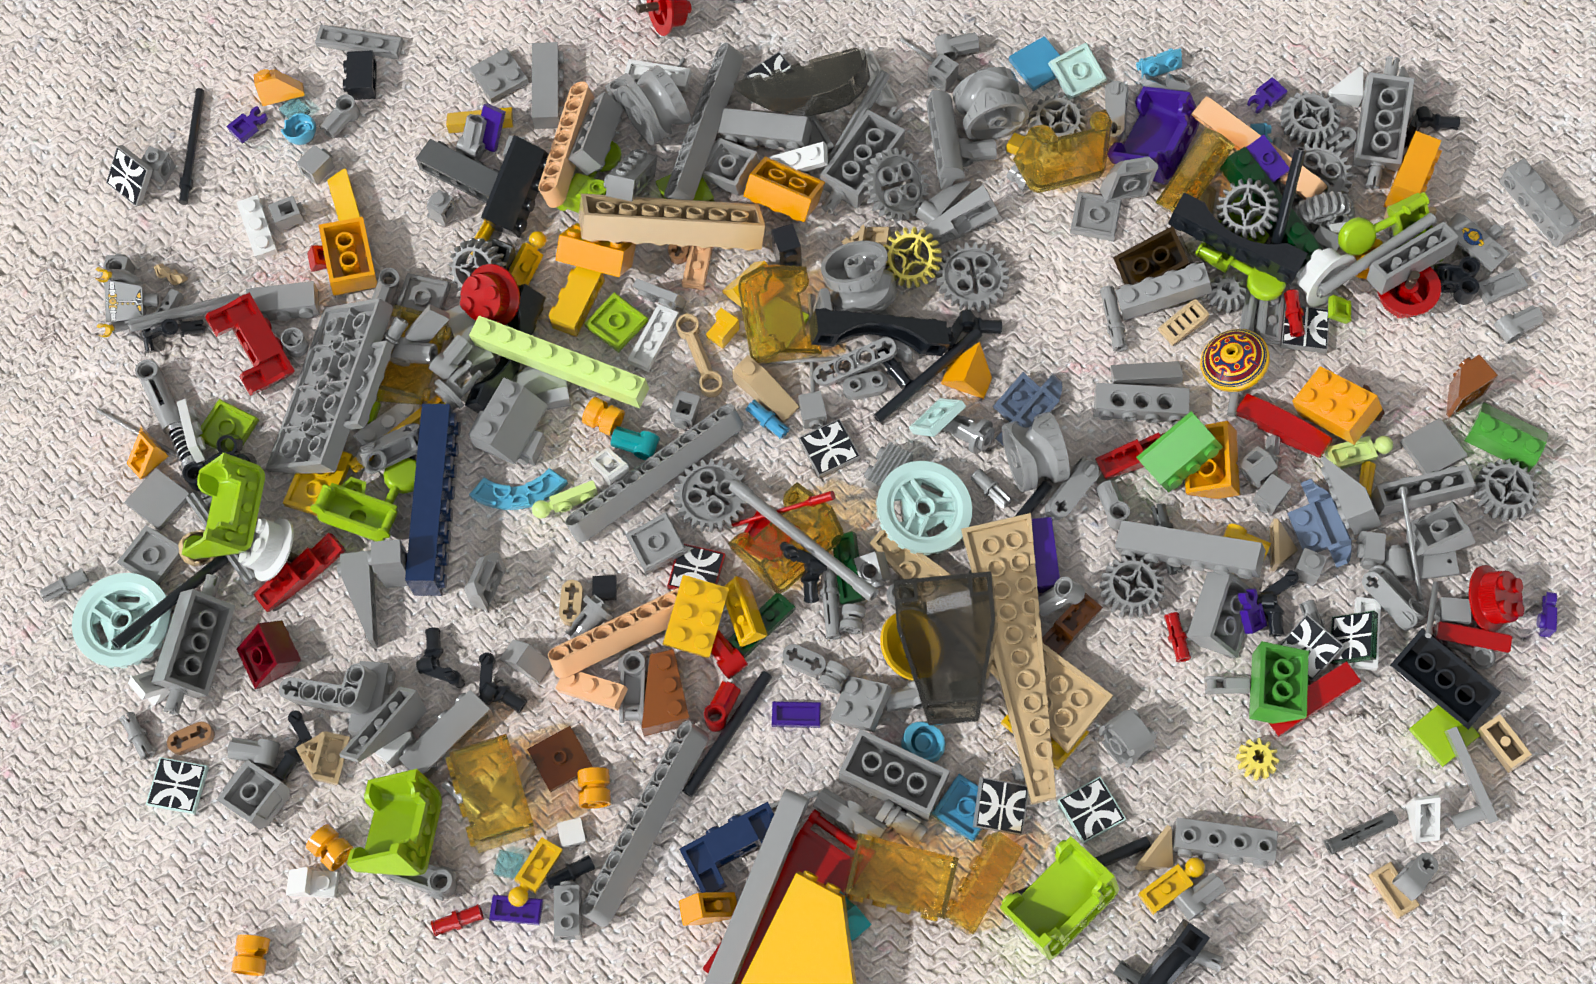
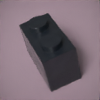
M373 50L347 52V60L343 61L344 73L346 74V79H343L344 92H347L354 100L376 99L377 61Z
M793 223L771 229L772 250L780 273H790L801 268V245Z

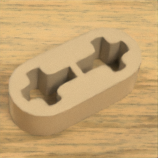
M568 580L561 588L559 616L562 622L568 626H572L583 608L584 590L581 583L577 580ZM575 587L576 591L579 592H575L573 600H570V594L567 591H571V588ZM570 606H573V611L576 615H572V618L568 619L565 613H569Z

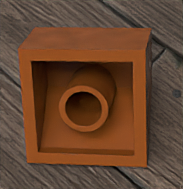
M1480 354L1473 359L1470 357L1466 358L1459 364L1460 369L1452 375L1454 378L1449 385L1446 412L1449 418L1483 396L1498 376Z

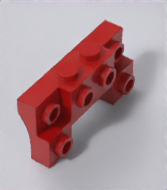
M250 292L220 308L208 312L205 316L216 337L233 330L254 366L242 372L239 376L250 396L271 387L272 384L291 376L295 372L283 351L281 340L273 334L268 318H264Z

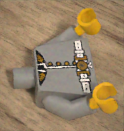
M103 267L95 269L98 272H103L102 277L94 278L104 283L106 322H110L109 325L104 323L97 324V328L105 327L106 329L104 334L98 336L107 338L112 333L129 329V319L146 315V307H159V294L146 293L145 283L140 282L139 277L125 269H109L107 271Z

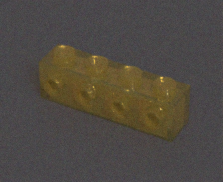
M1205 128L1155 203L1172 215L1184 192L1199 199L1235 144L1221 133Z
M994 832L985 837L981 845L983 847L979 856L976 855L969 864L971 870L966 877L960 879L956 886V890H958L953 899L950 898L943 908L945 913L942 919L966 935H974L1024 850L1022 846L1001 832Z

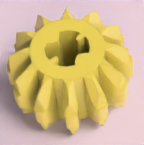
M1257 738L1255 743L1249 739L1246 741V746L1241 745L1239 747L1240 754L1236 755V760L1241 763L1237 767L1239 770L1246 769L1245 777L1252 773L1254 781H1257L1260 775L1263 779H1267L1269 773H1275L1276 768L1274 765L1279 763V759L1273 757L1276 755L1277 749L1269 750L1271 745L1269 741L1262 745L1261 738ZM1255 755L1256 758L1260 757L1262 759L1260 763H1258L1259 760H1257V762L1253 760V757Z

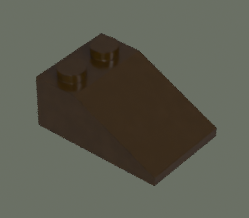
M1172 226L1113 257L1124 285H1134L1142 282L1145 278H1156L1164 275L1167 271H1178L1194 263L1182 235Z

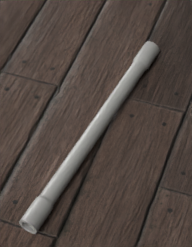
M739 479L732 481L729 486V490L742 501L747 502L850 584L869 602L874 600L879 592L874 586L851 571L758 497L753 490Z

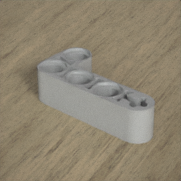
M355 663L347 669L342 685L288 677L281 682L279 694L281 697L297 705L359 715L365 713L370 706L377 683V675L365 666Z

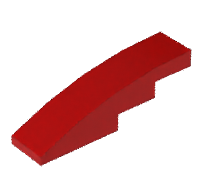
M1248 393L1237 407V416L1256 423L1258 429L1280 437L1281 443L1318 458L1322 457L1332 442L1331 437L1311 424Z
M1158 432L1140 441L1136 439L1095 458L1105 480L1143 468L1144 466L1136 457L1165 433L1159 434Z
M328 532L312 549L307 547L292 563L286 562L275 577L268 580L253 594L266 612L272 611L326 570L346 549L332 533Z
M1346 661L1308 686L1307 717L1305 719L1269 724L1278 737H1280L1298 723H1302L1320 709H1324L1362 681Z

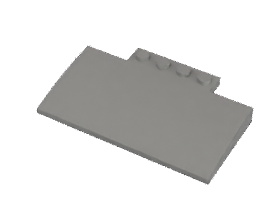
M381 298L324 308L265 470L279 473H329L336 471L350 430L365 428L369 421L370 411L377 398L376 394L380 383L384 379L387 363L391 359L394 345L388 341H382L393 310L392 305Z

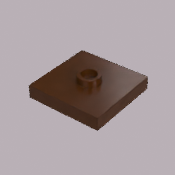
M571 726L527 749L550 793L578 778L577 772L579 770L593 767Z

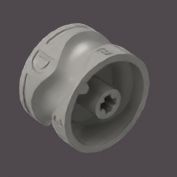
M658 65L644 72L637 84L634 81H629L618 88L619 98L628 118L642 138L650 145H654L671 135L672 124H689L691 122L688 107L678 87L668 73Z
M991 67L977 71L962 80L953 91V101L958 112L965 115L963 127L966 135L972 141L997 140L1008 136L1018 130L1029 117L1027 104L1023 96L1019 95V84L1016 76L1009 68Z
M854 241L839 246L824 258L821 263V273L826 286L831 289L829 293L833 310L878 314L894 302L897 296V287L893 273L885 270L888 258L885 247L873 241Z
M1051 412L1036 415L1031 427H1022L1017 421L1003 424L1002 439L1007 462L1013 479L1021 492L1036 489L1038 479L1042 476H1047L1053 483L1069 479L1070 465L1066 445L1060 427Z

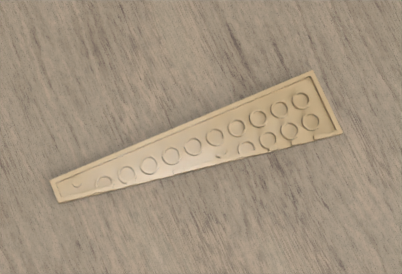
M1031 513L963 528L961 533L1031 805L1055 800L1056 790Z
M881 529L870 542V546L876 552L885 553L887 564L999 681L978 595L927 556L923 555V553L913 554L910 553V550L898 547L895 541H891L887 537L888 534L885 530ZM1043 644L1050 736L1068 754L1111 701L1113 695Z

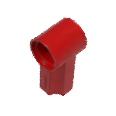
M717 630L711 655L716 659V663L728 679H731L747 667L748 663L742 654L731 646L721 631Z
M722 681L710 705L705 708V724L710 731L718 732L726 726L727 718L741 693V689L735 684ZM713 714L722 716L718 721L709 719Z

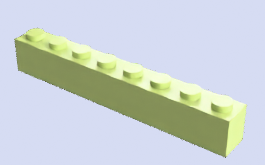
M478 316L469 334L474 345L639 409L649 390L647 381L643 377Z

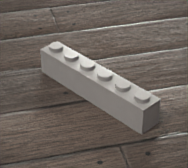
M1124 520L1121 521L1115 544L1117 551L1121 556L1125 555L1127 559H1131L1135 555V557L1139 558L1144 557V560L1147 562L1158 563V561H1163L1173 567L1186 565L1197 571L1210 569L1220 575L1234 573L1244 579L1260 578L1266 552L1263 544L1260 542Z

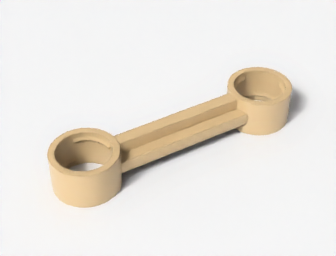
M683 314L676 321L677 333L682 339L686 340L701 376L699 380L700 390L706 397H717L723 390L722 378L712 370L698 335V319L692 314ZM685 322H692L696 325L695 329L691 332L682 331L680 326ZM709 379H715L719 382V386L714 390L705 389L703 384Z

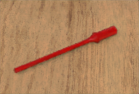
M828 491L819 495L809 496L804 502L780 508L776 511L783 513L804 506L815 507L818 504L835 500L836 496L834 491ZM760 514L754 517L740 520L738 522L732 523V527H737L766 517Z

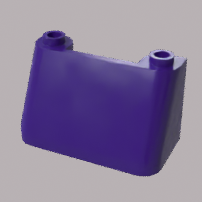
M1143 86L1135 100V106L1140 114L1124 145L1121 142L1113 143L1107 155L1112 164L1125 160L1150 157L1158 164L1153 181L1169 184L1199 128L1200 122L1191 115L1197 107L1190 92Z

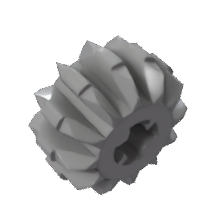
M1225 274L1222 279L1217 276L1214 282H1211L1212 293L1207 295V299L1211 300V307L1217 305L1218 312L1225 309L1228 314L1231 309L1237 311L1240 305L1244 304V296L1247 291L1245 288H1242L1243 281L1236 282V275L1229 279L1227 274Z

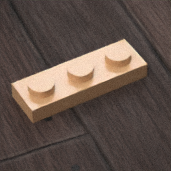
M577 672L566 678H560L555 688L559 693L617 711L628 690L622 684L582 672Z

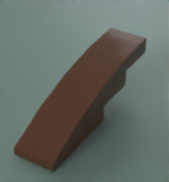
M1085 593L1081 602L1072 604L1055 621L1054 625L1042 637V643L1061 656L1103 607Z

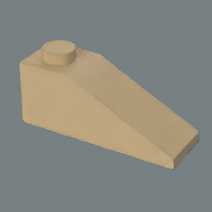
M749 355L732 370L733 382L753 399L757 400L769 412L773 411L775 417L782 423H785L799 409L797 403L774 378Z

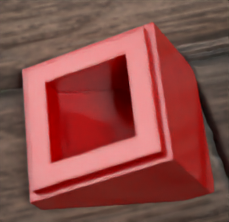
M311 245L307 253L311 272L327 269L323 246Z

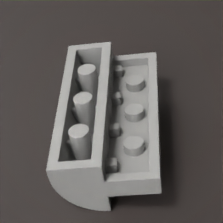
M932 90L926 101L938 179L941 190L952 186L956 179H964L965 173L952 98L947 92Z

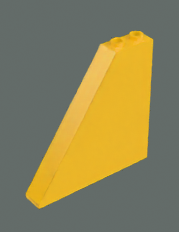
M805 870L804 873H796L741 984H857L845 895L839 893L841 889L829 882L826 885L818 882V876Z

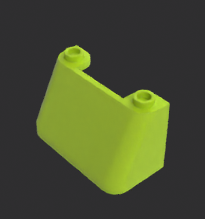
M223 453L199 470L197 485L201 492L212 496L210 511L203 537L193 535L187 538L183 544L181 555L192 559L240 554L251 547L265 482L264 470L259 465Z
M418 769L368 780L364 800L374 811L365 849L362 847L351 849L347 865L359 873L401 876L425 874L428 869L442 806L440 791Z
M1072 836L1067 840H1062L1056 846V861L1022 895L1018 892L1014 894L1009 893L1002 900V905L1000 906L1001 911L1048 960H1052L1059 955L1115 898L1119 891L1115 876Z

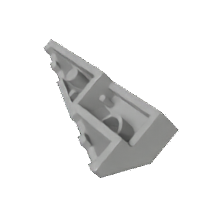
M983 184L923 229L926 230L925 236L929 233L933 235L930 242L937 240L939 242L937 246L963 237L967 232L975 228L978 230L984 229V224L995 220L997 223H1000L1003 219ZM915 240L906 241L899 248L908 249ZM922 242L920 247H925V243ZM895 254V260L899 261L901 257Z

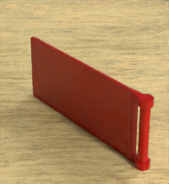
M814 809L791 846L793 851L788 853L735 984L742 983L796 873H804L805 870L818 876V882L824 885L827 882L834 884L846 896L872 860L876 851L859 843L823 818L821 812ZM813 825H818L861 855V861L857 862L811 830ZM720 944L703 967L706 973L710 971Z

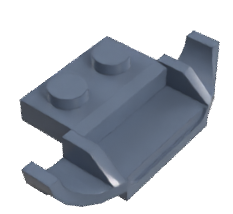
M1022 372L992 407L1007 419L1009 423L1017 421L1022 427H1031L1036 415L1051 412L1058 404L1062 394V381L1054 373H1051L1044 384L1039 387ZM1001 431L995 439L1003 445Z
M1312 478L1302 482L1301 485L1309 504L1287 513L1302 550L1307 548L1318 553L1329 549L1336 568L1348 564L1352 552V540L1344 522L1340 518L1335 501Z

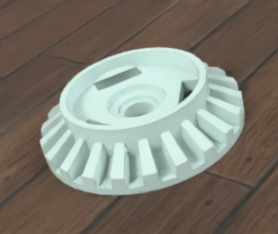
M913 461L894 469L883 481L876 499V515L880 520L882 530H885L888 534L887 537L891 541H895L898 547L910 550V553L939 554L947 549H951L962 539L961 529L969 527L972 518L971 498L962 480L945 466L929 461ZM920 486H929L938 491L942 495V497L928 490H925ZM894 501L901 502L903 522L897 520L894 512ZM926 503L930 508V512L927 514L919 512L918 504ZM944 522L947 527L945 531L932 537L927 535L926 532Z
M119 573L99 580L81 596L73 613L72 633L78 648L87 658L100 666L103 665L112 669L120 667L123 669L128 668L129 665L141 664L142 660L151 658L153 652L163 646L162 642L167 635L172 620V608L150 625L149 633L137 645H135L136 641L146 629L119 650L113 646L111 640L167 595L154 581L139 574ZM125 597L140 598L139 603L118 602L119 599ZM123 615L128 616L129 621L125 626H117L119 617ZM99 624L102 625L108 642L101 644L97 634V625Z

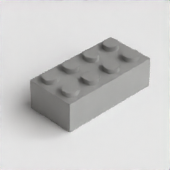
M860 729L839 771V780L885 802L889 799L895 803L894 806L897 807L899 805L902 807V810L929 821L949 778L950 771Z

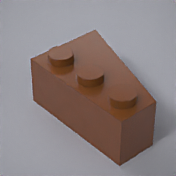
M674 649L650 655L641 728L644 736L678 729L683 722L690 721Z

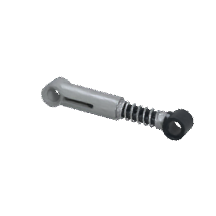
M142 360L137 364L135 374L142 384L163 432L169 436L179 461L182 462V476L193 490L201 491L198 488L197 479L193 478L199 474V470L204 466L202 462H195L187 447L178 406L165 381L164 374L154 361ZM156 388H158L159 393H160V395H161V397H162V400H160V398H159V396H158V394H157V392H156V390H155Z

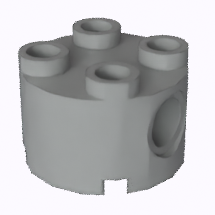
M1134 708L1122 711L1099 728V736L1104 734L1105 740L1102 741L1104 748L1117 763L1121 765L1125 762V767L1127 768L1154 749V741L1157 739L1154 730L1146 727L1141 720L1140 714Z

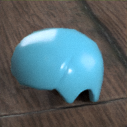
M298 113L284 121V129H281L282 134L290 143L304 145L313 139L316 132V123L310 115Z

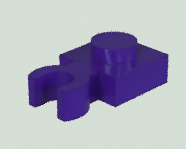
M1272 77L1257 88L1256 95L1249 98L1247 105L1250 106L1253 103H1257L1259 106L1256 107L1255 113L1258 114L1262 112L1265 104L1271 108L1283 99L1288 91Z
M256 106L251 109L249 116L242 113L226 127L243 144L259 131L257 125L266 123L268 118L265 113L257 117L261 111Z
M1255 588L1246 589V593H1238V599L1244 608L1240 610L1245 634H1253L1267 626L1262 603H1257L1258 594Z
M1546 592V596H1542L1543 611L1538 614L1536 622L1537 628H1540L1539 636L1549 638L1557 631V607H1555L1557 593Z

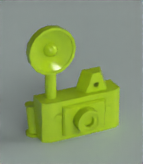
M611 141V149L604 159L605 165L600 172L612 170L621 161V148L617 143ZM596 171L588 176L575 173L564 203L556 208L561 211L569 209L579 213L581 194L606 195L607 188H604V181L594 179L597 174Z
M1425 192L1416 193L1387 207L1388 218L1374 225L1362 217L1349 220L1340 229L1338 235L1340 248L1347 254L1357 256L1370 250L1375 242L1376 233L1391 226L1393 236L1397 235L1429 214L1428 204L1430 202ZM1431 225L1430 227H1428L1427 229H1425L1413 238H1416L1421 234L1425 233L1426 231H1428L1430 228H1433V225Z
M1238 196L1231 205L1240 202L1243 198ZM1249 201L1248 205L1243 208L1246 217L1247 213L1250 212L1249 210L1252 211ZM1229 212L1230 219L1233 222L1243 225L1241 215ZM1255 216L1251 221V225L1258 222L1263 216ZM1264 230L1265 235L1262 236L1258 231L1256 232L1257 241L1253 240L1251 234H1248L1247 240L1265 244L1269 234ZM1205 242L1201 243L1195 255L1222 272L1226 273L1232 266L1248 275L1247 288L1255 298L1271 301L1283 294L1286 286L1285 282H1280L1275 277L1265 272H1260L1255 267L1252 268L1244 262L1238 261L1235 257L1216 250Z
M408 457L384 469V482L390 489L384 501L365 495L366 482L350 477L341 486L331 483L330 486L324 484L315 504L311 505L310 509L317 514L318 520L373 541H385L386 538L390 537V529L398 515V506L394 505L398 494L414 491L416 460Z

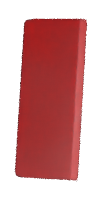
M1442 621L1433 627L1435 637L1440 640L1506 653L1511 651L1512 636L1508 634Z

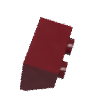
M282 620L258 623L236 649L254 689H259L289 674L301 661L299 653Z

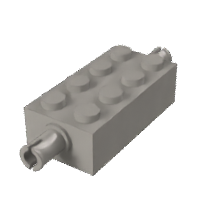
M1393 56L1386 57L1384 74L1369 72L1365 81L1352 165L1369 168L1367 188H1371L1374 180L1373 189H1379L1382 170L1397 171L1402 163L1415 78L1397 76L1400 62L1398 57H1395L1393 64Z
M892 107L885 118L870 110L865 112L820 174V180L825 182L823 189L830 193L821 205L825 212L830 209L828 213L833 214L842 200L856 208L864 201L867 196L864 195V192L868 190V187L862 186V184L867 182L868 179L864 178L863 174L869 173L865 167L871 164L870 159L876 157L875 154L887 149L898 148L899 151L905 143V129L896 125L904 116L901 109L895 112L897 107Z
M206 575L202 592L194 589L180 592L151 682L170 691L163 711L166 713L170 711L169 714L179 715L184 695L192 698L208 696L232 619L235 605L215 598L219 583L221 582V578H216L215 575Z

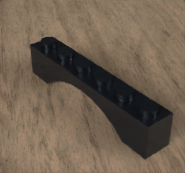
M1185 192L1168 222V225L1176 230L1182 231L1198 241H1203L1213 246L1216 250L1225 252L1235 257L1238 261L1245 262L1255 267L1258 271L1265 272L1275 277L1278 281L1289 285L1292 284L1308 254L1288 243L1263 244L1234 234L1215 219L1205 202Z
M527 284L518 285L520 292L519 309L512 321L508 323V327L532 335L536 329L535 324L538 316L544 309L543 304L546 297ZM502 356L493 371L471 388L465 406L476 413H479L480 410L484 412L502 379L506 378L513 381L515 374L520 369V363Z
M821 308L815 309L809 320L811 345L833 347L850 337L879 335L900 341L921 355L942 356L950 345L947 321L933 318L920 319L912 316L899 317L891 314L878 315L870 312L857 313L848 310L836 311Z
M1183 919L1137 984H1173L1187 966L1196 959L1210 937Z

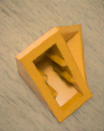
M980 342L962 353L948 365L941 382L942 385L982 399L985 398L992 381V376Z
M140 426L138 437L127 465L140 479H143L168 458L169 455Z

